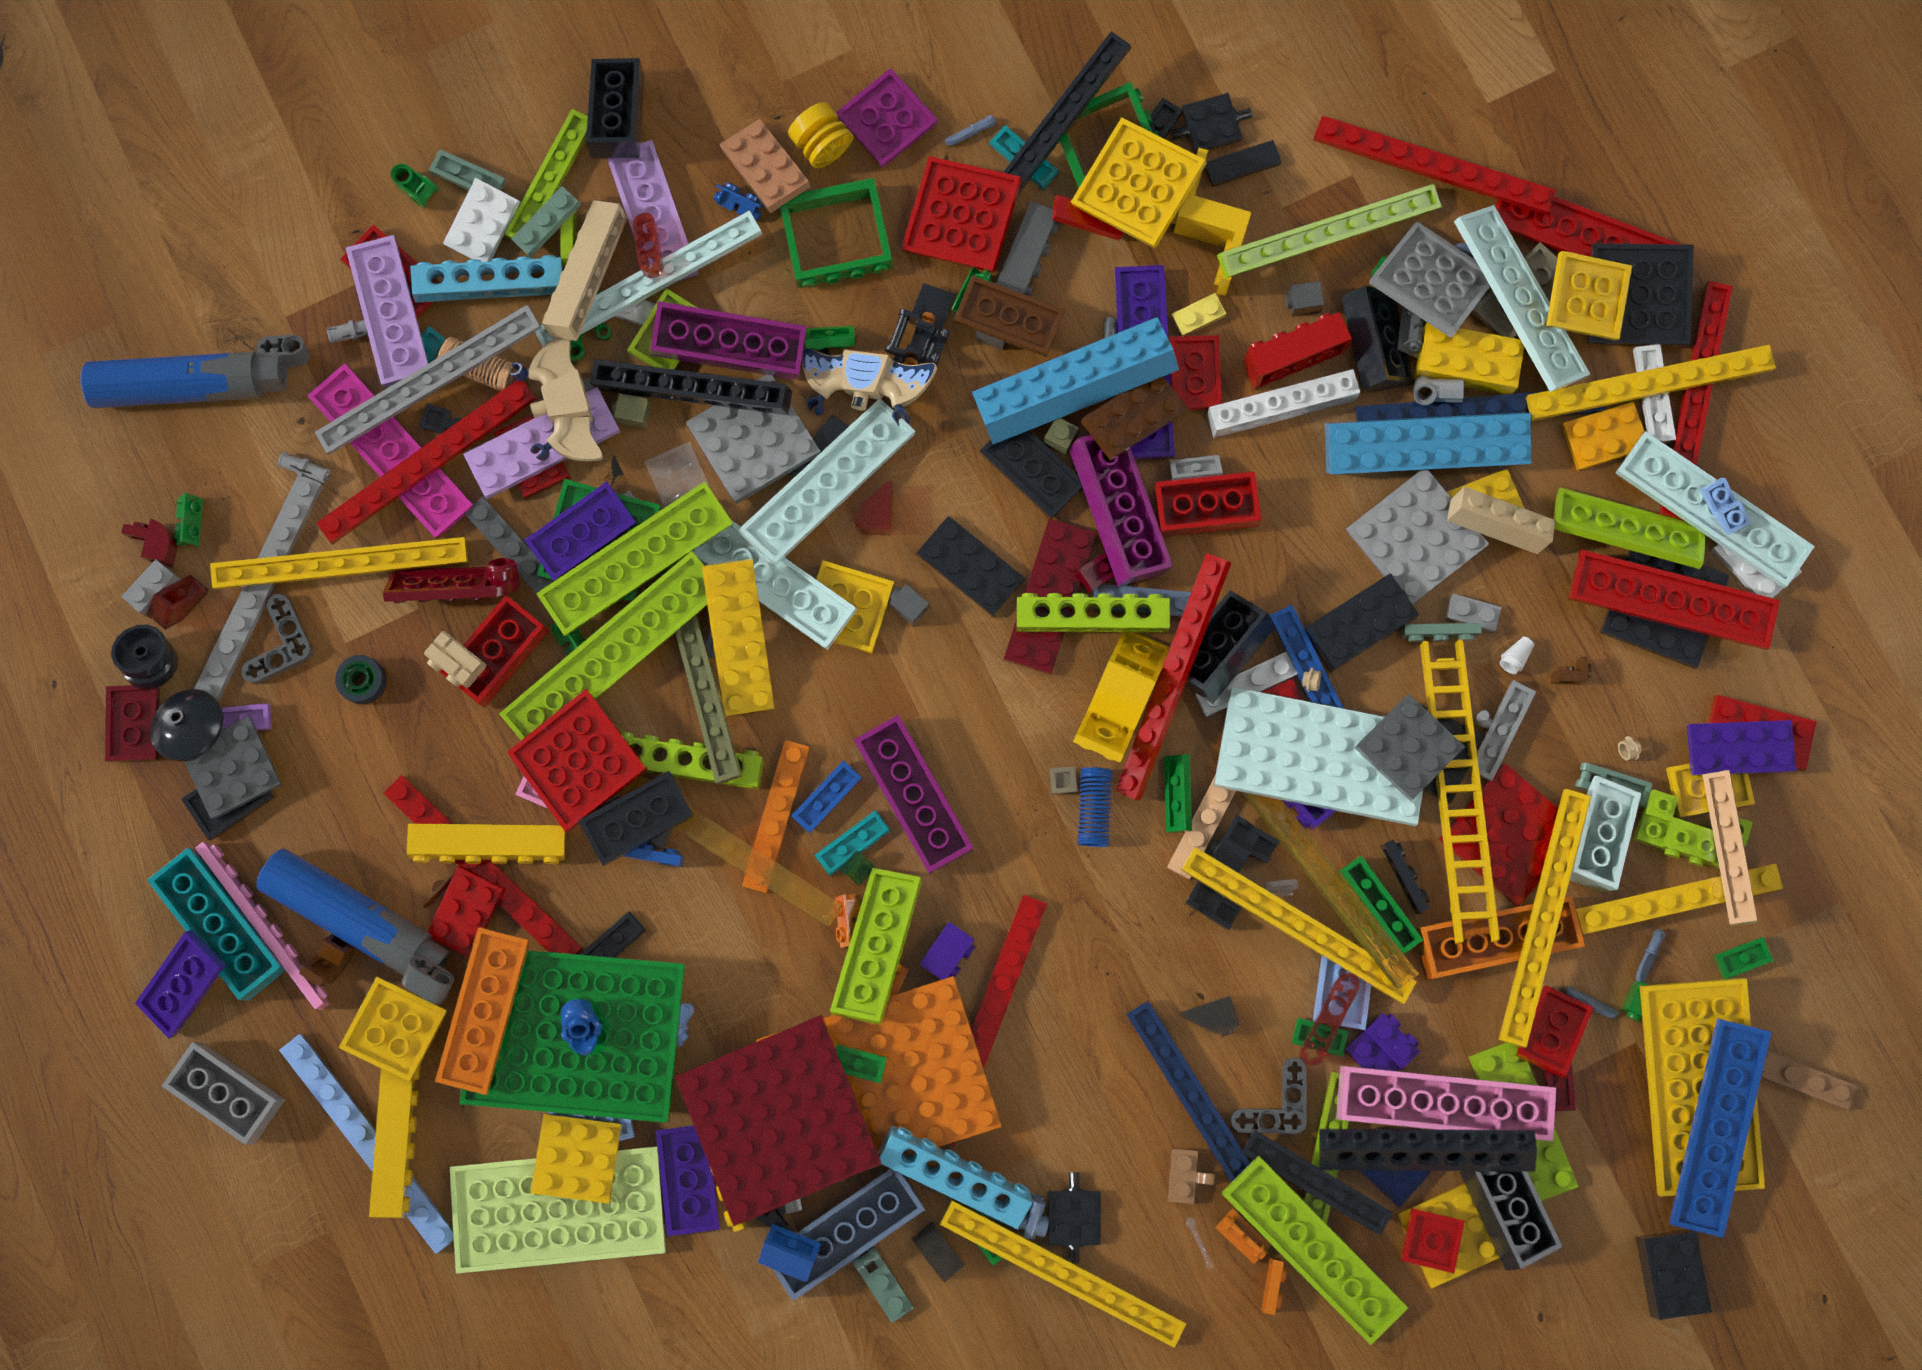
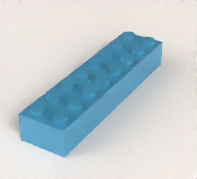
M1157 317L975 390L972 393L992 444H996L1178 371L1179 368L1174 350Z
M1518 412L1325 423L1326 473L1348 474L1531 464V413Z

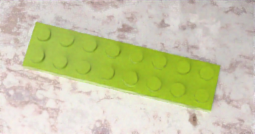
M704 481L536 594L563 635L567 636L684 558L691 551L696 550L732 526L733 522Z
M1260 1156L1221 1192L1370 1345L1408 1309L1407 1305Z

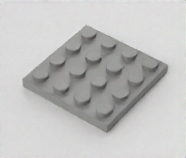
M1417 221L1369 281V284L1450 338L1455 335L1491 287L1475 259Z
M765 375L758 379V381L777 383L773 375ZM791 404L789 415L712 406L686 422L735 504L816 458L821 453Z
M1428 469L1420 470L1346 529V532L1383 577L1390 573L1393 575L1412 605L1489 545L1481 533L1447 521L1450 500L1452 498Z

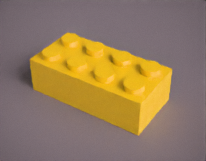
M1428 322L1426 323L1422 332L1421 341L1423 345L1419 349L1414 378L1429 376L1433 379H1463L1464 388L1497 394H1513L1518 388L1524 345L1520 339L1461 328L1450 338Z

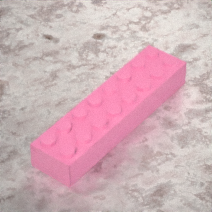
M1340 1066L1336 1119L1437 1130H1535L1536 1140L1553 1141L1556 1088Z

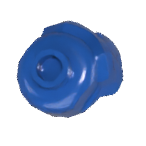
M574 999L567 1002L561 1010V1024L563 1028L561 1036L564 1041L570 1043V1048L576 1053L589 1055L596 1047L598 1042L597 1036L602 1031V1024L595 1015L592 1004L587 1000Z

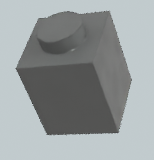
M1320 281L1290 286L1288 293L1285 294L1286 309H1290L1291 317L1321 312L1324 302Z
M907 584L903 588L898 587L890 596V607L912 627L929 609V603Z

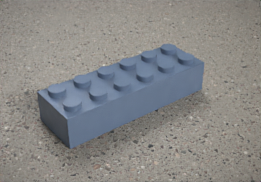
M890 1168L797 1232V1234L822 1243L807 1282L777 1270H772L792 1301H794L923 1212L926 1207L906 1177Z

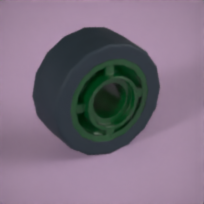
M354 655L345 659L339 665L335 674V685L338 692L348 701L356 704H369L376 701L383 694L387 686V676L384 668L374 659L365 655ZM365 674V682L362 685L357 686V678L360 675Z

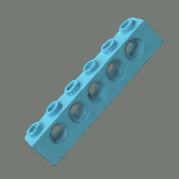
M546 255L541 257V259L519 257L517 260L495 258L488 262L472 259L468 260L467 263L444 261L442 264L434 265L429 262H421L416 266H411L412 294L415 302L552 295L558 286L560 275L563 271L561 257L556 258L553 255ZM536 271L544 273L541 278H533L531 276ZM510 273L519 274L517 279L510 280L507 278V275ZM486 274L494 276L491 281L482 280V277ZM465 275L469 279L464 283H460L457 281L458 277ZM436 277L444 278L440 284H434L432 280Z
M891 1126L877 1151L882 1165L1016 1229L1019 1228L1032 1205L1031 1192L1020 1183L1014 1185L1006 1181V1178L997 1172H987L983 1170L980 1164L974 1161L967 1162L952 1150L947 1149L944 1151L936 1147V1144L929 1139L923 1138L921 1140L913 1136V1133L904 1127H899L898 1129ZM907 1149H912L916 1152L912 1156L903 1154ZM932 1160L939 1163L936 1167L926 1165L927 1162ZM953 1172H960L962 1174L959 1178H952L949 1175ZM977 1183H983L986 1185L983 1189L980 1190L973 1188V1186ZM1001 1194L1009 1196L1006 1200L1003 1201L996 1199V1197Z

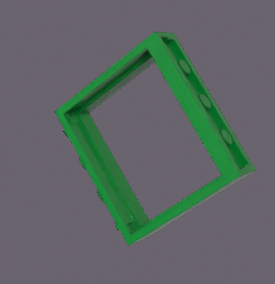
M1132 82L1094 97L1077 118L1078 120L1129 97L1141 127L1152 133L1150 124L1153 123L1148 109L1143 111L1140 104L1144 102L1143 96L1139 88L1134 89ZM1157 131L1153 132V134L1159 136ZM1066 133L1060 140V143L1079 188L1085 176Z
M874 178L802 192L780 207L797 288L808 286L814 288L817 284L824 282L835 284L844 278L859 279L868 273L882 274V271L893 268ZM870 197L883 255L801 272L789 214Z

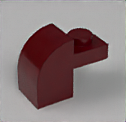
M150 519L149 525L140 522H133V525L123 524L121 531L123 535L130 539L144 541L141 558L151 563L156 559L167 566H174L178 545H176V540L173 539L174 533L169 528L154 519Z

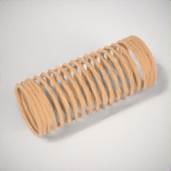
M453 337L447 338L440 349L438 358L463 342ZM494 356L492 360H487L463 376L471 380L474 379L483 385L490 386L501 392L516 381L510 372L516 373L519 370L511 366L512 362L510 363L506 359L503 360L498 358V356Z

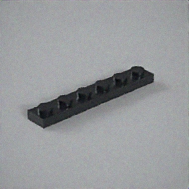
M1255 1129L1241 1153L1253 1160L1260 1156L1278 1175L1378 1235L1382 1234L1393 1214L1390 1210L1327 1172L1320 1170L1317 1166Z

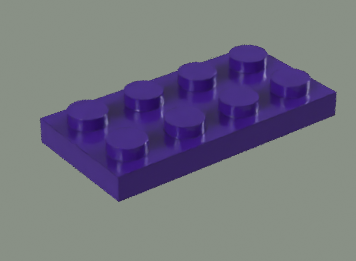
M606 481L527 537L525 542L551 579L556 581L632 528L637 522L611 485Z
M1792 720L1686 725L1691 776H1702L1703 774L1729 770L1730 774L1796 771Z
M192 929L184 932L135 1004L168 1039L175 1037L223 971L226 964Z
M694 1125L656 1130L667 1236L721 1229L715 1178L712 1175L710 1165Z

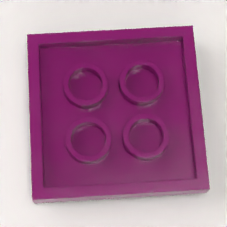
M891 68L835 112L838 115V120L846 125V128L851 131L856 140L882 169L938 124L937 118Z

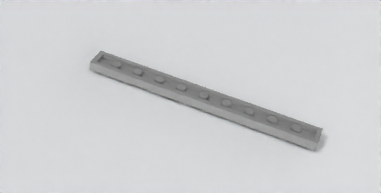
M526 305L315 431V434L325 452L330 455L542 327L530 306Z
M297 476L258 558L291 554L323 488L321 483L305 476ZM276 583L243 587L194 689L208 692L218 702L220 701Z

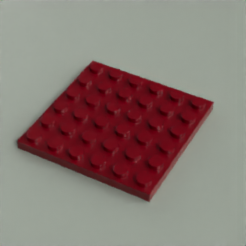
M823 1015L814 1017L675 1076L733 1227L882 1163Z

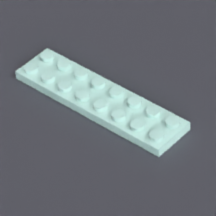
M1493 205L1458 217L1454 221L1455 225L1549 391L1553 392L1588 377L1590 373L1566 330L1546 326L1550 302L1495 206Z
M877 400L739 529V533L771 564L776 566L915 435V430L902 418L899 420V427L892 418L893 410L883 400Z
M1646 431L1616 471L1617 475L1782 588L1789 585L1815 547L1733 490L1731 491L1735 500L1741 501L1750 524L1727 535L1713 516L1699 490L1717 479Z
M733 522L732 526L693 551L707 565L753 559L759 602L826 650L830 648L857 611L856 607L785 557L776 566L771 564L739 533L741 526Z

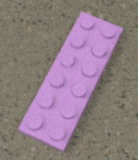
M649 140L640 144V158H607L644 267L646 268L688 245L653 141ZM698 270L682 278L681 280L699 275Z
M392 235L346 247L376 367L383 387L394 385L429 364L395 236Z
M598 387L586 392L594 421L590 422L591 434L596 444L620 433V430ZM548 415L534 418L463 454L486 499L568 459L550 449L549 458L542 461L536 458L542 449L537 454H533L530 451L532 445L536 443L546 444V439L554 432V426Z

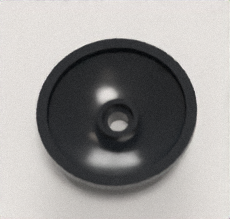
M187 689L173 694L159 706L151 721L150 738L154 748L162 756L172 761L183 762L200 757L215 744L221 734L224 721L221 705L211 694L199 689Z

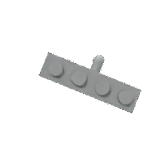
M1514 680L1511 681L1492 720L1489 719V713L1485 710L1474 716V722L1487 729L1477 749L1479 774L1481 778L1487 781L1493 780L1536 691Z

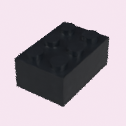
M1684 1229L1636 1236L1650 1317L1664 1320L1711 1313L1697 1231Z

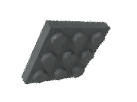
M1409 693L1355 746V749L1410 801L1465 748L1457 738Z
M250 717L223 729L215 744L206 753L193 760L184 761L204 806L213 820L283 785Z

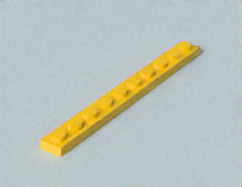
M1770 345L1568 386L1553 392L1544 391L1527 395L1526 401L1529 413H1531V420L1535 421L1770 372L1776 369Z
M465 537L218 562L210 563L212 588L216 590L468 563L466 539Z
M1568 789L1563 790L1499 1036L1501 1041L1527 1047L1591 798L1589 795Z
M1196 847L1192 849L1181 868L1183 872L1401 1004H1405L1417 981Z
M953 1200L940 1222V1225L1174 1348L1186 1326V1323Z

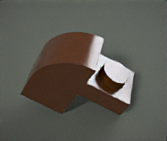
M330 934L323 939L317 955L302 965L299 974L319 987L326 982L332 984L342 974L356 948L337 936Z

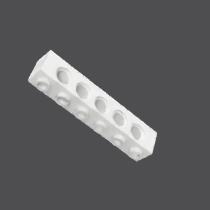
M1352 369L1209 407L1207 418L1213 438L1353 402L1359 396L1360 390L1354 370Z

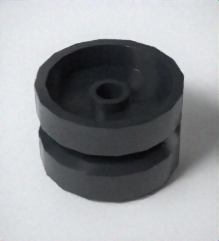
M148 624L135 625L117 636L112 645L111 657L113 663L126 681L133 687L142 690L157 688L169 681L177 670L178 656L176 651L157 627Z

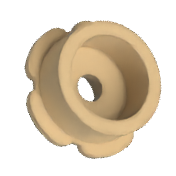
M1312 667L1309 672H1304L1302 686L1306 687L1308 692L1319 690L1321 671H1316Z
M1627 736L1625 740L1618 743L1619 754L1624 760L1639 759L1642 748L1638 740Z

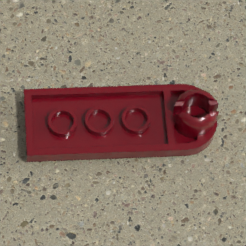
M502 557L493 559L487 566L392 571L383 591L384 602L392 601L399 604L418 600L419 602H428L435 599L453 601L457 598L478 600L482 597L503 596L515 591L519 587L520 579L517 563L511 558Z

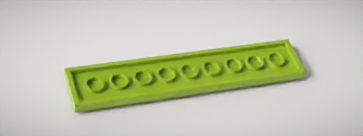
M691 551L500 712L499 715L520 740L524 739L585 689H588L594 698L597 699L707 606L702 566H705L703 562Z

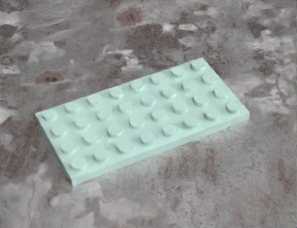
M1236 687L1231 688L1214 781L1215 787L1411 826L1418 825L1423 793L1422 790L1410 801L1355 749V746L1384 717Z

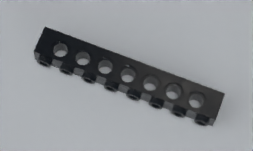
M594 359L590 384L595 388L598 387L599 391L789 415L793 392L786 384L596 359Z
M1319 1129L1320 1170L1535 1172L1537 1145L1535 1130Z

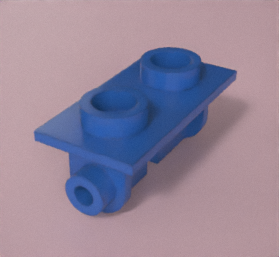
M726 182L725 185H716V187L721 189V192L717 191L714 195L717 205L734 211L737 203L739 204L737 214L742 215L750 210L754 219L758 221L761 215L758 209L765 206L760 202L757 195L750 192L745 195L739 192L740 187Z

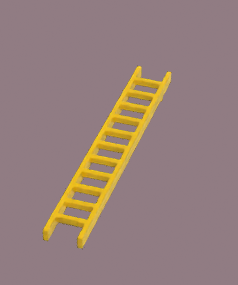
M1457 640L1455 643L1457 661H1454V658L1437 659L1436 662H1430L1428 641H1423L1420 644L1428 712L1436 720L1464 718L1466 735L1453 736L1460 742H1467L1469 759L1452 760L1445 768L1470 767L1472 784L1445 786L1444 771L1442 770L1436 776L1455 944L1464 942L1461 920L1489 919L1491 942H1497L1500 940L1463 640ZM1458 669L1460 685L1433 687L1432 670ZM1461 693L1463 710L1436 711L1434 694ZM1473 792L1475 809L1448 810L1446 793ZM1476 816L1478 835L1451 836L1449 818ZM1479 842L1481 860L1454 861L1452 843ZM1482 867L1483 886L1457 887L1455 869ZM1485 893L1487 911L1460 913L1458 894Z

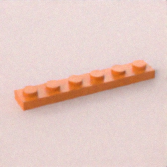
M787 740L784 742L742 887L768 893L810 750L809 746Z

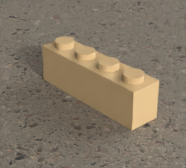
M1465 486L1450 500L1447 521L1535 554L1541 552L1553 541L1554 519Z

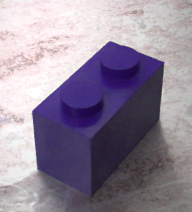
M948 922L921 961L920 966L940 980L951 976L956 977L961 969L957 966L961 959L964 957L967 960L975 949V946L972 945L974 939Z

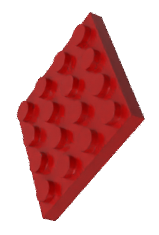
M929 156L901 247L902 251L995 273L1022 178L1012 174Z
M588 689L577 695L507 751V754L565 832H570L580 824L579 820L595 812L648 769Z
M1504 763L1497 770L1493 780L1488 781L1481 791L1493 887L1514 906L1519 907L1540 882L1559 808ZM1474 798L1465 809H1475ZM1476 816L1457 817L1450 825L1451 836L1478 835ZM1441 835V836L1439 837V839H1438V840H1439L1440 842H1442V843H1443V835ZM1479 842L1452 843L1453 853L1462 861L1481 860ZM1482 867L1472 868L1477 874H1479L1483 878Z

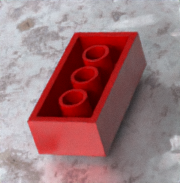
M1331 312L1320 316L1317 319L1318 321L1314 323L1304 322L1296 326L1294 331L1289 333L1282 331L1272 336V340L1267 342L1260 340L1251 344L1242 365L1253 389H1259L1344 354L1352 338L1340 312L1333 315Z
M1255 471L1161 481L1154 484L1153 494L1156 518L1162 537L1258 527L1261 522Z
M505 595L463 644L466 649L486 664V668L477 676L469 688L464 687L462 684L459 688L485 708L550 631L510 597ZM443 669L440 671L447 678L449 674Z

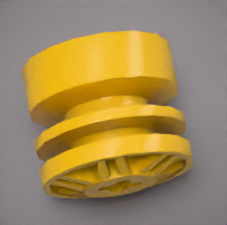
M826 102L817 103L802 112L788 130V136L799 149H804L803 154L805 158L809 159L810 164L816 169L825 167L838 159L853 141L851 131L846 129V125L843 122L838 121V115Z

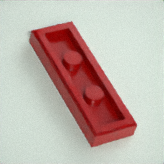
M1060 195L1055 197L1052 220L1118 241L1122 238L1123 232L1075 207L1071 204L1072 199Z

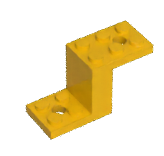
M1198 148L1197 156L1206 160L1208 150ZM1201 172L1171 222L1176 224L1174 233L1224 247V251L1240 247L1251 212L1195 196L1202 176ZM1219 265L1214 285L1218 286L1216 294L1226 296L1231 277L1225 279Z
M1122 632L1073 742L1079 744L1084 749L1095 751L1109 760L1121 762L1164 665L1170 647L1137 632Z

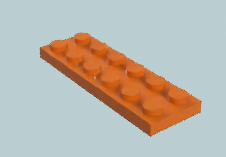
M478 927L435 1082L488 1095L530 940Z

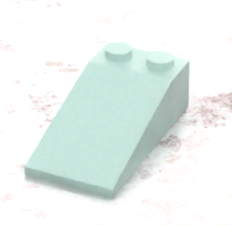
M1596 775L1593 777L1586 794L1591 796L1570 880L1603 893L1617 890L1619 887L1641 793Z

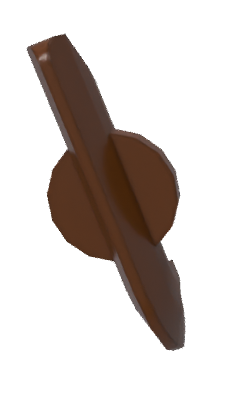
M455 871L446 880H438L433 884L432 894L424 903V908L435 903L438 898L443 899Z

